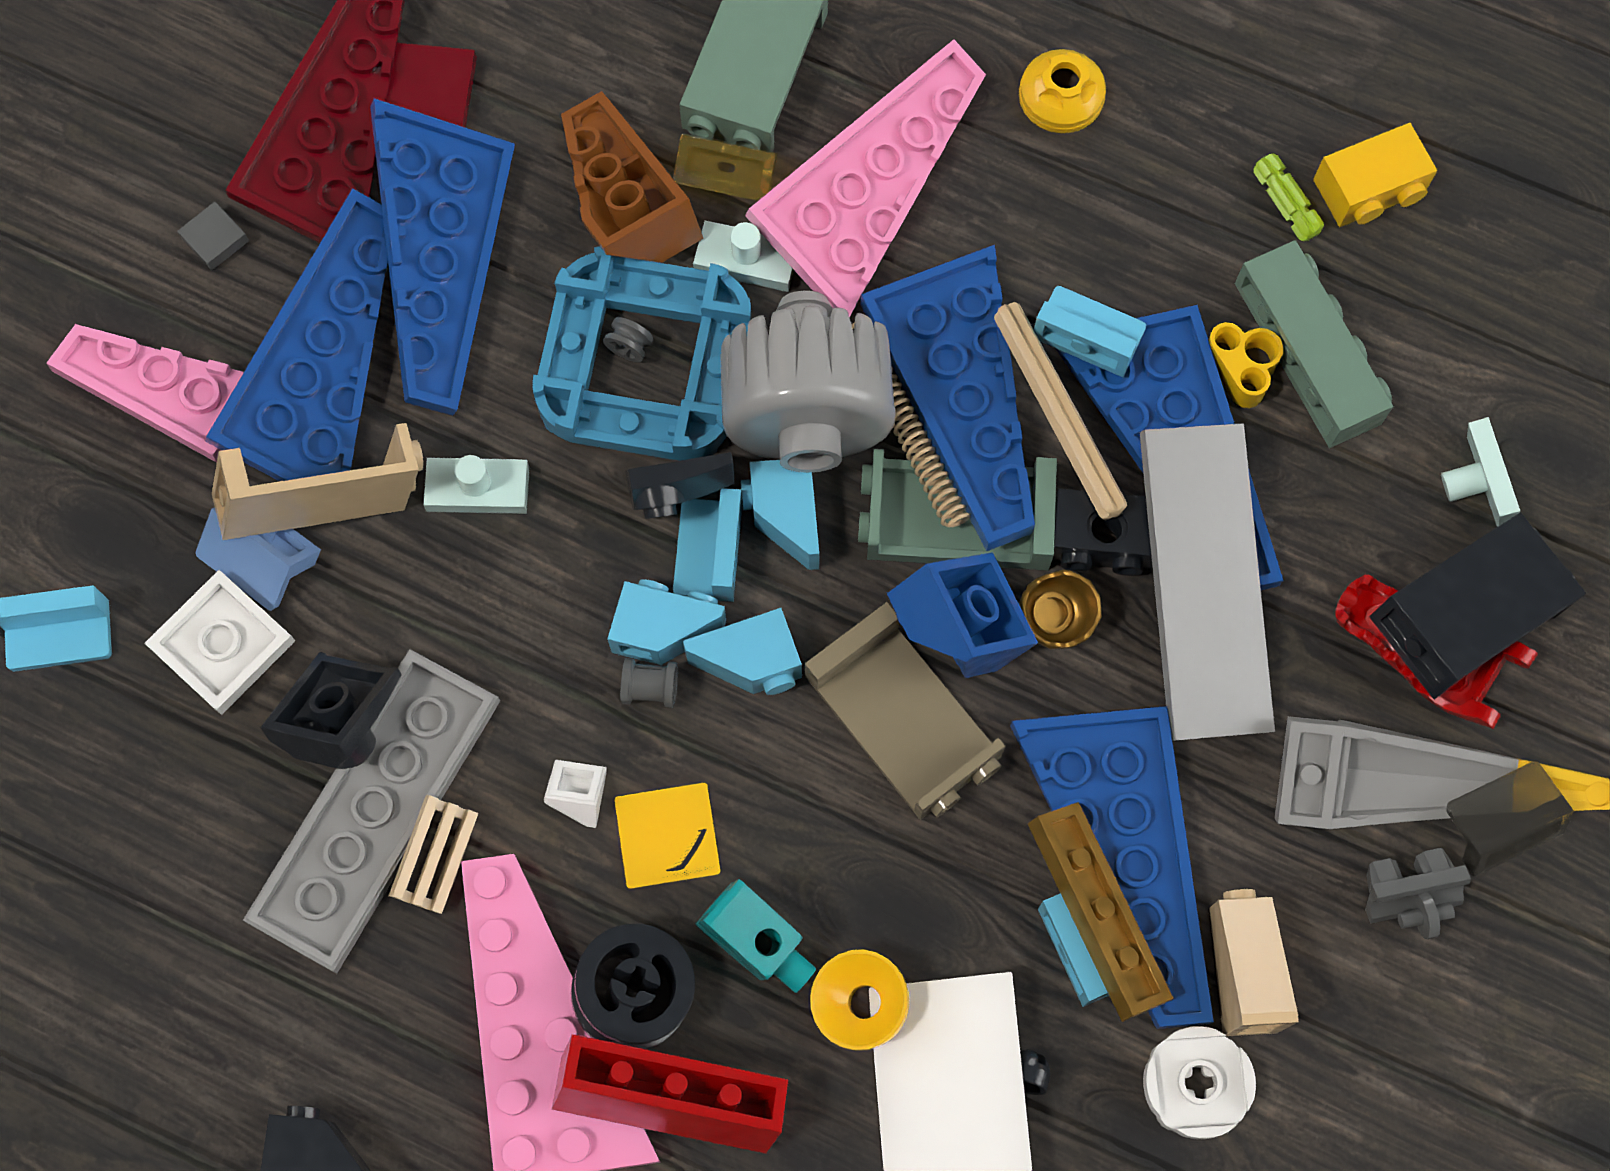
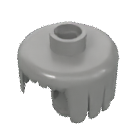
M797 291L785 295L781 299L776 311L772 313L769 335L763 315L756 316L749 321L747 334L744 323L737 325L732 334L725 337L721 346L722 423L726 435L736 446L747 452L769 459L780 460V465L783 468L806 473L821 472L835 468L842 462V457L860 453L881 442L893 428L896 416L889 338L885 325L875 321L873 327L870 317L857 313L853 333L848 311L843 308H833L824 294L815 291Z

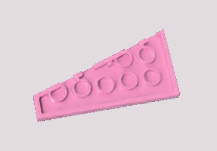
M953 39L750 207L745 216L758 228L759 232L813 291L824 294L833 308L846 309L850 317L861 294L876 271L883 255L898 232L928 175L939 159L950 136L986 74Z

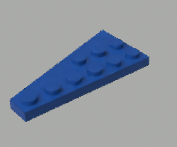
M995 245L861 294L860 303L865 315L872 319L873 327L875 321L885 325L888 331L891 365L904 391H906V395L910 399L915 413L919 416L918 418L923 424L924 430L927 431V436L931 439L932 446L936 448L935 452L940 456L939 460L944 464L945 471L949 473L948 477L953 481L952 485L957 489V495L962 497L961 503L966 505V512L971 514L969 518L986 552L1032 534L1035 527L1028 473L1025 468L1022 450L1021 424L1018 421L1016 408V390L1010 348L994 320V315L998 312V308L1002 306L1001 285L998 283Z

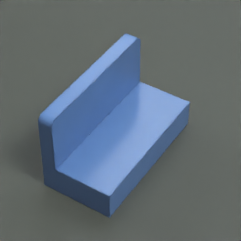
M214 507L210 511L196 549V556L216 572L220 570L243 592L267 610L272 611L279 607L290 578L314 566L321 549L294 529L223 540Z

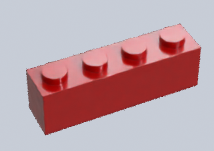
M572 1034L561 1057L551 1110L766 1154L782 1133L788 1079Z

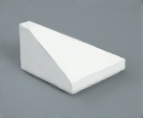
M555 760L545 793L544 803L587 827L596 828L606 777V767Z

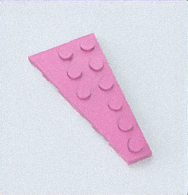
M514 854L461 861L493 1170L608 1171L661 1163L644 1128L551 1110L561 1057L571 1035L575 1034L591 1038L580 1026L571 1003L573 977L517 857Z

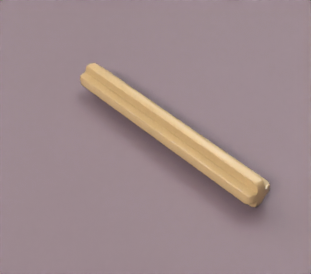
M1016 302L1008 305L1004 304L998 308V312L994 315V320L1098 515L1103 520L1119 516L1127 507V502L1022 307Z

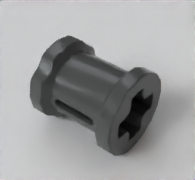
M625 658L620 690L622 704L630 705L632 700L663 702L666 708H674L678 686V663L669 662L667 666L636 664L632 658Z

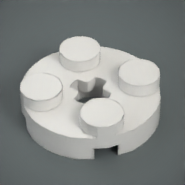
M1188 1027L1178 1030L1153 1048L1145 1066L1143 1087L1147 1103L1161 1126L1191 1139L1214 1138L1233 1129L1243 1119L1246 1111H1249L1256 1091L1254 1069L1241 1047L1238 1048L1232 1040L1225 1037V1034L1209 1027ZM1194 1067L1201 1068L1203 1076L1212 1077L1214 1082L1213 1087L1205 1090L1204 1099L1196 1098L1194 1091L1186 1089L1185 1079L1192 1076V1068Z

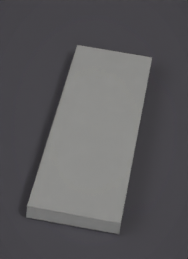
M1244 423L1143 430L1139 433L1165 699L1172 741L1275 732Z
M410 649L398 667L402 674L378 718L370 728L376 737V745L373 752L364 763L357 767L347 769L336 768L243 921L336 974L394 880L425 796L431 795L442 800L500 703V699L496 695Z

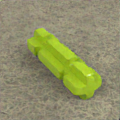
M1274 153L1269 154L1256 163L1253 169L1254 174L1263 186L1268 185L1270 187L1266 190L1286 221H1293L1294 224L1291 228L1298 239L1303 242L1308 241L1321 232L1324 222L1314 209H1308L1311 203L1290 173L1284 174L1283 170L1286 167L1279 156Z

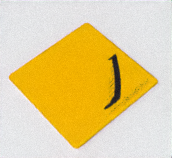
M706 783L617 796L615 798L626 885L629 889L718 875L720 873Z

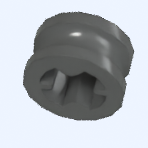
M616 317L611 324L614 332L607 333L603 343L613 353L628 361L642 362L645 357L643 347L651 346L654 340L653 336L638 323L626 318Z

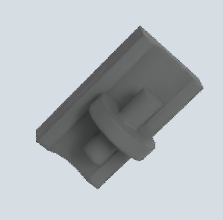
M1443 848L1424 851L1417 855L1414 862L1417 875L1405 878L1402 877L1396 860L1389 858L1370 863L1366 875L1370 894L1365 908L1370 924L1398 918L1402 929L1417 926L1422 937L1427 940L1437 938L1440 935V921L1455 917L1453 907L1463 904L1464 885L1470 884L1471 881L1466 865L1454 867Z

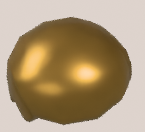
M1060 570L1036 578L1027 585V589L1023 592L1019 602L1038 644L1049 649H1065L1085 642L1092 636L1102 617L1101 597L1091 581L1068 570Z

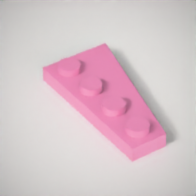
M77 324L74 325L47 361V365L52 372L217 463L218 452L222 450L205 442L206 436L244 372L231 369L229 364L210 359L208 363L185 357L176 350L161 347V350L139 345L134 339Z

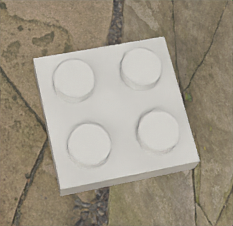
M218 570L145 644L222 715L295 640L225 574Z

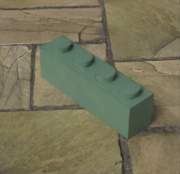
M1294 240L1243 263L1235 285L1259 327L1269 329L1280 337L1283 344V355L1279 362L1330 449L1382 425L1394 406L1392 405V395L1388 385L1381 377L1375 376L1367 362V352L1364 344L1357 336H1352L1345 325L1342 308L1338 300L1332 294H1327L1318 279L1319 272L1314 259L1309 254H1304L1297 241Z

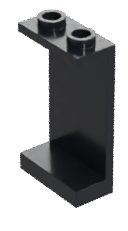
M1520 512L1391 595L1369 617L1435 700L1469 673L1552 617L1555 619L1587 593L1575 580L1571 571L1561 563L1544 542L1540 533L1530 525Z

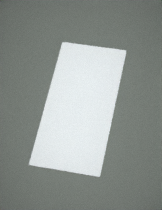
M1005 972L906 983L909 991V1010L902 1028L891 1040L882 1046L873 1048L883 1170L1032 1171L1012 973ZM873 987L869 988L871 1017L878 1012L881 1005L880 996Z

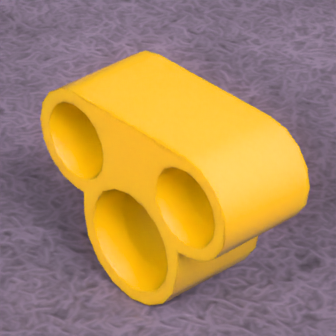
M1224 322L1218 324L1213 328L1208 340L1221 382L1236 405L1242 408L1256 407L1261 403L1271 381L1270 376L1283 355L1282 341L1275 332L1269 329L1256 328L1244 333L1233 323ZM1225 343L1231 350H1224L1217 344ZM1250 348H1259L1266 352L1270 362L1266 364L1256 363L1246 355L1245 351ZM1249 383L1256 388V391H1249L1242 384Z

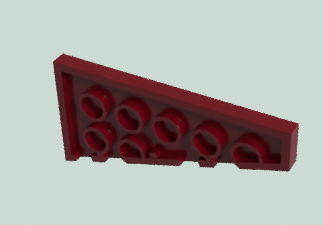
M405 0L336 1L225 191L228 198L318 243L322 241L352 188L370 198L376 166L370 106L374 98L384 102L387 101L389 80L391 79Z

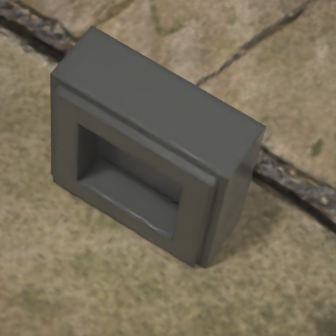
M213 202L177 231L181 239L211 271L249 242L242 229L216 202Z

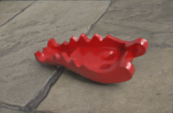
M1366 574L1348 585L1341 595L1335 610L1337 623L1341 627L1370 645L1378 655L1395 668L1425 699L1451 715L1494 729L1501 714L1481 702L1506 660L1529 669L1538 655L1536 651L1517 641L1469 673L1450 690L1434 700L1369 617L1398 590Z

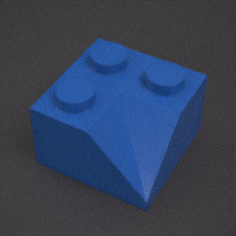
M993 552L927 563L887 593L896 612L897 619L903 626L909 640L952 656L965 678L998 671L1038 643Z

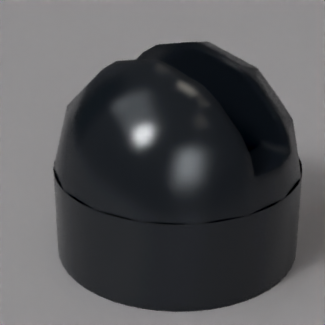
M1026 1049L1020 1051L1024 1093L1033 1095L1046 1094L1050 1079V1067L1047 1059L1041 1054H1036L1033 1050Z

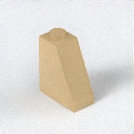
M1253 889L1226 891L1223 893L1224 900H1218L1209 908L1222 1033L1226 1036L1276 1034L1299 1021L1273 898H1256V892Z

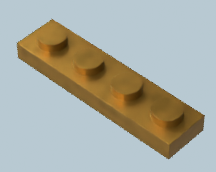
M1079 802L1037 816L1030 821L1028 826L1121 1021L1128 1020L1174 999Z

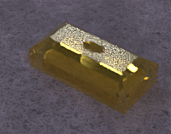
M681 134L673 179L677 184L759 201L771 191L778 153L689 134ZM719 163L733 164L735 171L727 172L720 170Z

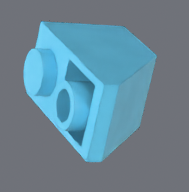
M640 580L638 584L624 581L608 636L611 652L662 665L685 652L684 640L725 627V606L718 605L716 598L704 593L689 592L688 597L668 592L669 588L655 581Z

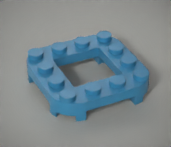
M600 246L594 247L595 253L577 259L567 269L562 267L555 280L557 292L538 375H533V393L546 429L572 443L681 461L714 455L727 437L722 423L721 346L725 337L729 334L731 335L735 327L741 323L746 325L747 334L748 324L751 320L750 298H748L740 283L729 275L727 268L710 263L709 271L606 255ZM606 308L700 323L685 399H682L681 406L588 391Z

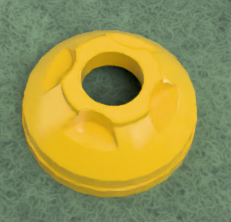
M1059 49L1042 53L1032 60L1021 78L1019 87L1020 105L1031 122L1042 129L1055 133L1079 131L1093 123L1104 106L1106 94L1104 76L1093 60L1079 52ZM1066 68L1077 74L1079 82L1072 88H1061L1052 81L1051 75L1058 69Z
M850 950L838 954L829 960L818 972L810 995L811 1011L821 1033L831 1042L851 1050H870L882 1046L891 1040L902 1028L909 1010V991L900 970L888 958L873 951ZM866 986L873 987L880 996V1008L871 1018H858L852 1011L851 998L858 989Z

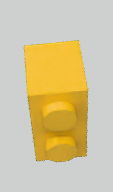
M1407 123L1323 157L1313 180L1340 228L1354 221H1357L1359 225L1368 223L1379 217L1385 209L1396 204H1400L1401 207H1407L1420 201L1428 193L1427 188L1438 170L1411 123Z

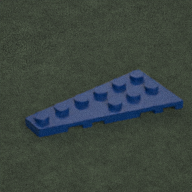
M374 98L370 109L404 401L453 416L459 405L515 143Z
M352 188L208 432L205 442L220 450L240 448L244 463L278 481L350 471L388 263L383 212L380 203Z
M1198 305L1136 318L1146 323V329L1124 377L1056 349L1142 472L1143 463L1139 432L1147 429L1234 424ZM1249 472L1260 588L1265 590L1280 586L1283 582V577Z
M1167 706L1012 721L1010 727L1051 811L1079 802L1174 998L1148 1011L1156 1029L1211 1024L1214 1021Z

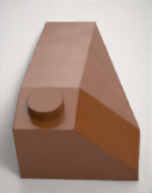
M602 91L561 114L568 152L574 170L575 187L581 205V218L586 229L606 255L662 263L704 239L689 198Z

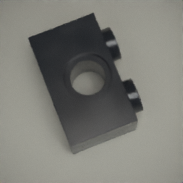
M1058 488L1055 502L1054 556L1052 562L1061 563L1062 568L1071 571H1087L1092 566L1112 568L1114 573L1124 576H1136L1142 574L1143 571H1150L1152 568V555L1146 496L1123 494L1127 507L1122 511V514L1103 520L1098 515L1086 491ZM1097 527L1108 528L1115 534L1116 541L1112 543L1100 542L1093 536L1092 529Z

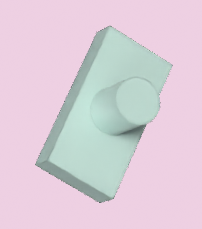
M704 221L702 229L704 239L699 241L693 262L694 269L709 271L710 263L727 268L729 275L739 282L789 292L794 269L759 232L755 225L743 222L734 227Z
M1489 417L1468 423L1467 439L1475 463L1443 472L1441 477L1449 502L1485 492L1498 527L1519 514L1520 508Z
M467 455L462 458H427L423 505L427 512L527 514L530 466L527 460L480 459L474 455Z

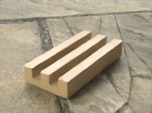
M426 795L389 896L442 914L478 813L460 808L458 805L441 801L439 798L431 795ZM438 811L443 813L415 891L414 893L406 890L434 812ZM454 818H457L460 822L432 899L426 898Z

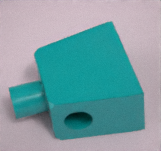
M740 879L729 884L695 923L700 930L759 980H768L774 974L794 993H797L816 971V968L795 950V947L803 937ZM760 931L764 932L772 941L771 950L767 955H763L755 947V938Z

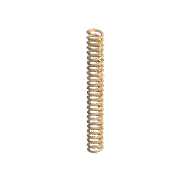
M892 374L893 387L897 386L893 389V396L901 394L894 399V405L896 407L905 402L900 407L895 408V421L899 422L896 425L894 423V434L899 436L898 442L903 444L902 450L907 452L906 458L911 460V467L915 468V475L920 477L919 482L924 485L923 490L925 493H929L928 499L933 502L932 507L937 510L936 515L942 518V526H959L969 520L971 514L963 513L966 505L959 504L962 497L954 496L957 489L950 488L953 481L946 479L949 473L942 471L944 468L943 463H937L940 456L933 455L936 448L930 446L931 439L925 438L927 431L921 430L923 424L917 422L919 416L912 414L914 407L908 406L910 399L904 398L906 391L900 390L902 384L896 382L898 376ZM909 410L906 414L899 416L901 413ZM914 418L910 422L903 424L907 420ZM920 469H925L922 474L919 472ZM932 494H938L935 498L932 497ZM937 502H942L940 506H937ZM947 510L944 515L941 514V511ZM952 518L948 523L945 522V519Z

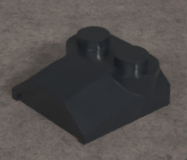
M731 452L633 468L625 471L632 509H643L644 519L677 514L675 504L711 494L734 484Z
M319 652L260 728L271 743L289 753L295 759L337 769L357 767L368 759L375 748L376 737L370 728L384 708L402 674L398 667L392 666L387 668L327 656L326 653Z

